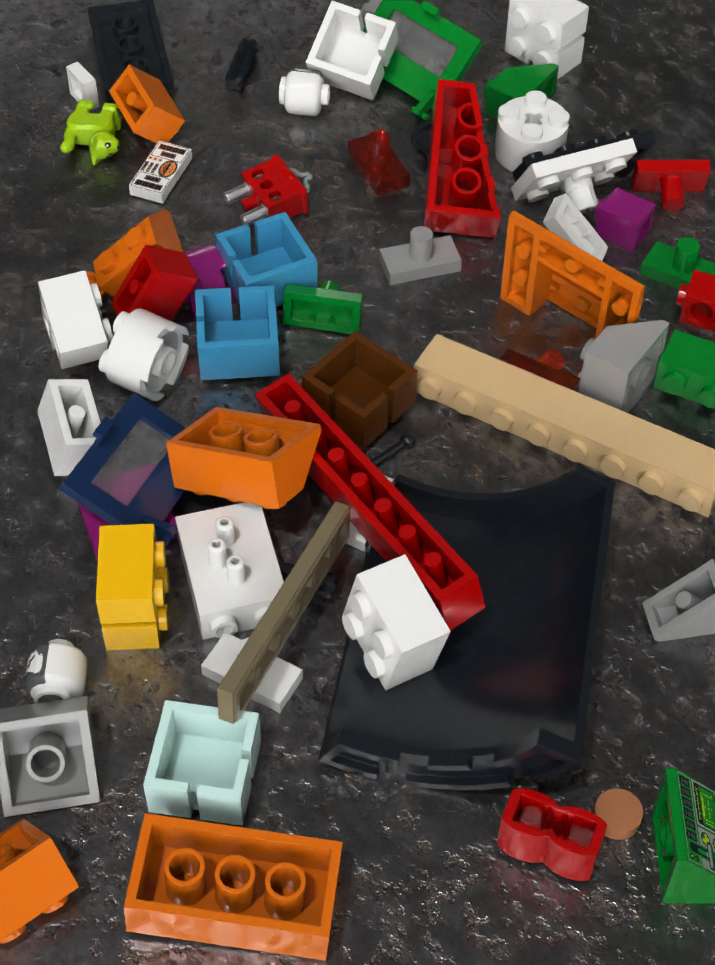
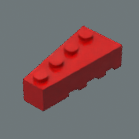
M438 79L433 104L423 226L428 227L432 232L495 239L501 221L499 206H497L494 178L491 176L488 162L489 153L487 143L484 141L483 123L475 83Z

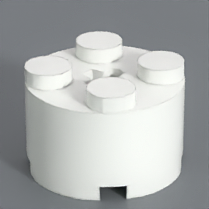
M537 90L529 91L525 96L512 99L500 106L495 140V154L499 163L513 172L523 162L522 158L538 151H542L543 155L552 154L557 148L566 145L570 120L569 113L555 101L547 99L545 93Z
M142 308L135 309L131 313L122 311L114 321L113 332L115 334L109 349L104 351L99 360V370L106 373V377L111 383L152 401H158L165 396V394L159 392L166 383L174 385L182 372L189 345L183 343V334L189 336L188 330L182 325Z

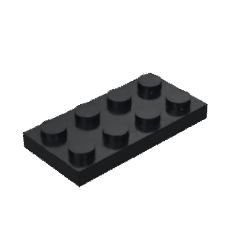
M153 0L87 7L106 102L114 101L109 90L129 64L159 79L168 93L174 92L173 78Z

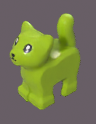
M81 99L77 103L75 111L67 119V127L60 149L63 153L67 154L75 148V144L89 146L92 163L97 165L101 160L107 159L118 152L120 142L115 137V132L120 131L122 119L117 104L104 102L100 113H90V109L95 105L94 101Z

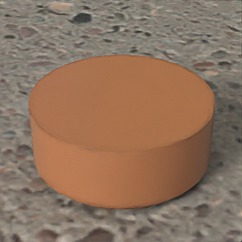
M614 788L603 792L598 797L593 813L607 823L606 837L623 840L632 837L638 831L643 818V807L640 800L630 791Z

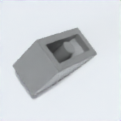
M711 559L642 602L654 640L663 642L715 634L714 559Z

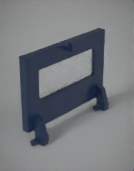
M133 392L112 420L106 416L92 434L96 437L93 445L63 481L59 490L111 525L154 524L155 534L160 538V541H164L166 548L177 532V527L164 522V520L185 491L174 488L166 442L183 431L185 427Z

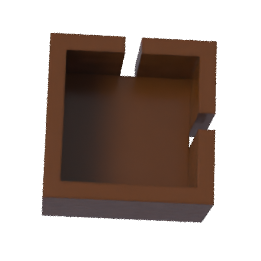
M354 331L301 376L302 388L356 445L365 449L387 429L388 421L391 423L395 422L416 403L418 370L357 331Z

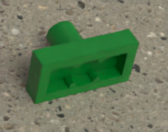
M684 237L678 240L676 248L657 241L642 262L640 274L679 290L682 283L689 285L694 270L715 275V263L698 257L700 250L699 242L694 238Z
M324 281L319 285V288L287 284L284 290L283 325L352 334L354 331L359 333L362 322L363 294L341 291L339 285L333 281Z

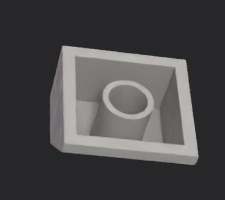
M664 320L606 326L596 339L590 338L580 356L584 363L583 369L576 380V386L579 387L578 393L629 413L655 381L658 363L664 351L670 323Z
M89 696L0 709V794L4 817L101 802Z

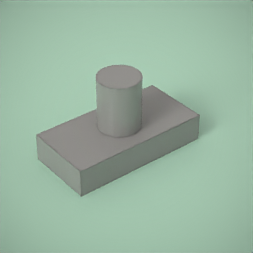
M418 226L413 228L410 232V243L379 249V261L389 285L461 271L462 260L451 235L433 238V232L428 227Z

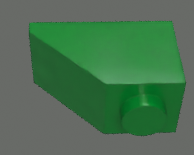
M549 63L505 68L495 78H491L485 86L483 93L486 98L484 113L498 119L500 106L512 99L525 96L529 91H541L546 94L547 99H550L556 92L559 66Z

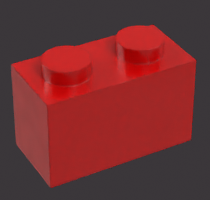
M145 244L111 303L117 316L122 311L131 313L135 309L142 308L173 321L182 303L193 290L198 278L186 253Z

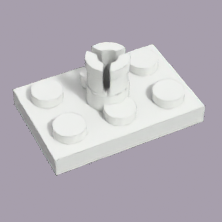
M633 138L531 164L511 187L515 201L528 198L529 202H536L548 197L549 192L561 190V193H566L583 215L587 214V209L590 212L595 211L599 199H597L593 186L613 180L615 178L614 174L617 171L627 167L626 162L637 153Z

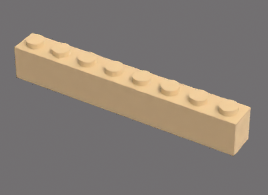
M439 334L434 336L414 364V368L418 370L416 393L426 399L435 400L456 409L461 414L472 416L494 426L496 429L507 431L528 440L536 446H542L563 455L573 462H579L598 470L610 478L619 479L642 489L648 494L656 495L675 503L687 511L696 512L708 518L715 506V449Z

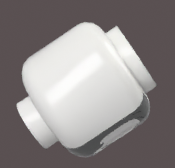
M291 69L287 77H281L279 104H283L288 113L317 116L321 111L322 105H329L330 84H324V77L321 72Z
M53 639L48 643L39 645L32 650L28 657L24 681L26 693L34 700V703L82 697L85 691L88 669L87 657L80 649L64 639Z

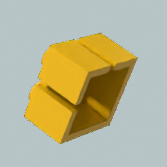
M154 524L106 525L99 527L96 604L100 623L102 624L106 651L160 648V631H168L169 616L168 605L165 604V593H169L168 567H165L164 541H156Z

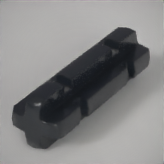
M243 38L239 42L238 49L230 64V69L225 76L227 81L225 85L229 90L234 88L239 91L243 88L245 79L253 64V59L258 51L256 40Z

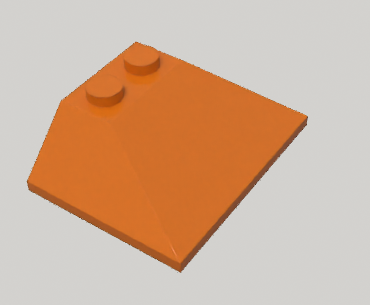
M512 211L509 214L500 299L528 316H531L549 300L595 327V339L606 326L638 323L645 290L644 285L520 213Z

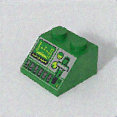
M665 768L651 811L661 903L715 904V790L676 768Z

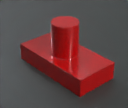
M637 160L631 179L632 192H661L664 210H680L685 205L683 192H704L711 173L710 160Z

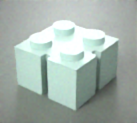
M165 700L143 784L148 811L191 818L193 810H199L201 820L243 826L251 792V778H254L261 745L259 713L243 711L239 720L231 724L219 719L218 707Z

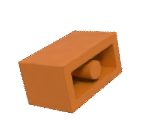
M130 64L109 90L133 133L154 143H158L159 140L168 143L185 122L184 117L162 82Z

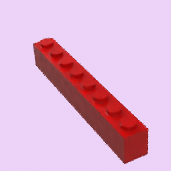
M289 373L254 394L263 415L320 424L321 434L308 474L333 503L336 501L349 505L350 522L386 562L402 555L407 556L450 631L485 608L478 575Z

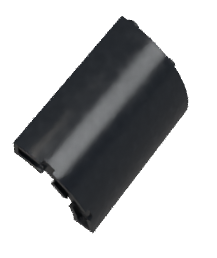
M579 464L558 478L542 485L503 493H469L430 486L399 474L391 483L478 575L485 608L451 630L431 671L386 691L379 678H373L368 672L364 663V652L357 639L352 640L347 634L318 761L373 779H377L378 771L405 776V785L445 790L513 787L514 778L532 775L531 777L535 781H541L580 764L615 482ZM368 543L362 572L386 562L370 543Z

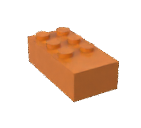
M144 813L123 907L126 931L326 961L343 842Z

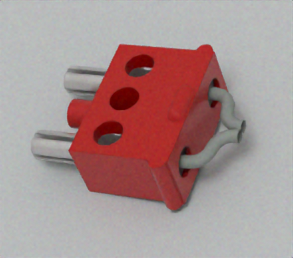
M273 155L272 159L241 172L243 184L223 194L227 204L240 200L241 206L246 212L240 215L243 225H250L255 221L286 212L289 218L300 213L307 214L309 212L307 193L310 190L308 182L312 179L311 174L308 171L299 172L295 168H289L280 156ZM297 177L304 178L303 185Z

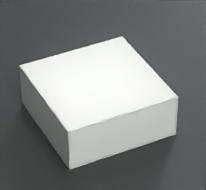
M79 62L66 66L70 94L77 102L81 99L94 101L95 105L90 111L98 108L99 100L96 80Z

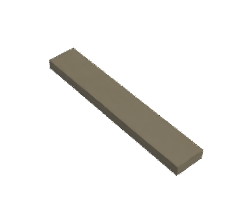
M334 502L217 688L218 716L220 720L231 724L239 720L349 538V505Z

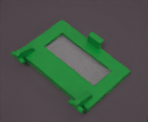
M382 0L373 15L396 22L399 38L388 66H383L385 72L383 79L420 101L417 106L412 107L411 112L423 120L429 121L431 116L427 112L430 108L433 109L438 79L461 81L484 42L440 16L441 10L423 0L422 4L414 0Z

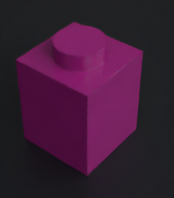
M616 187L607 199L602 198L595 209L594 219L597 220L595 231L602 239L634 253L651 232L656 204Z

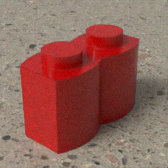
M522 788L513 789L501 818L497 845L502 851L515 859L529 863L543 862L551 871L559 876L576 881H589L601 850L607 823L586 809L573 806L560 807L553 799L538 791Z

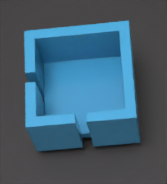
M286 212L254 222L256 255L254 256L251 253L250 228L247 224L215 234L216 248L226 264V268L221 270L228 285L234 287L235 296L238 301L239 287L274 285L276 307L283 305L284 290L287 284L318 288L317 259Z
M274 285L239 287L241 320L233 321L231 288L195 290L200 380L280 376Z

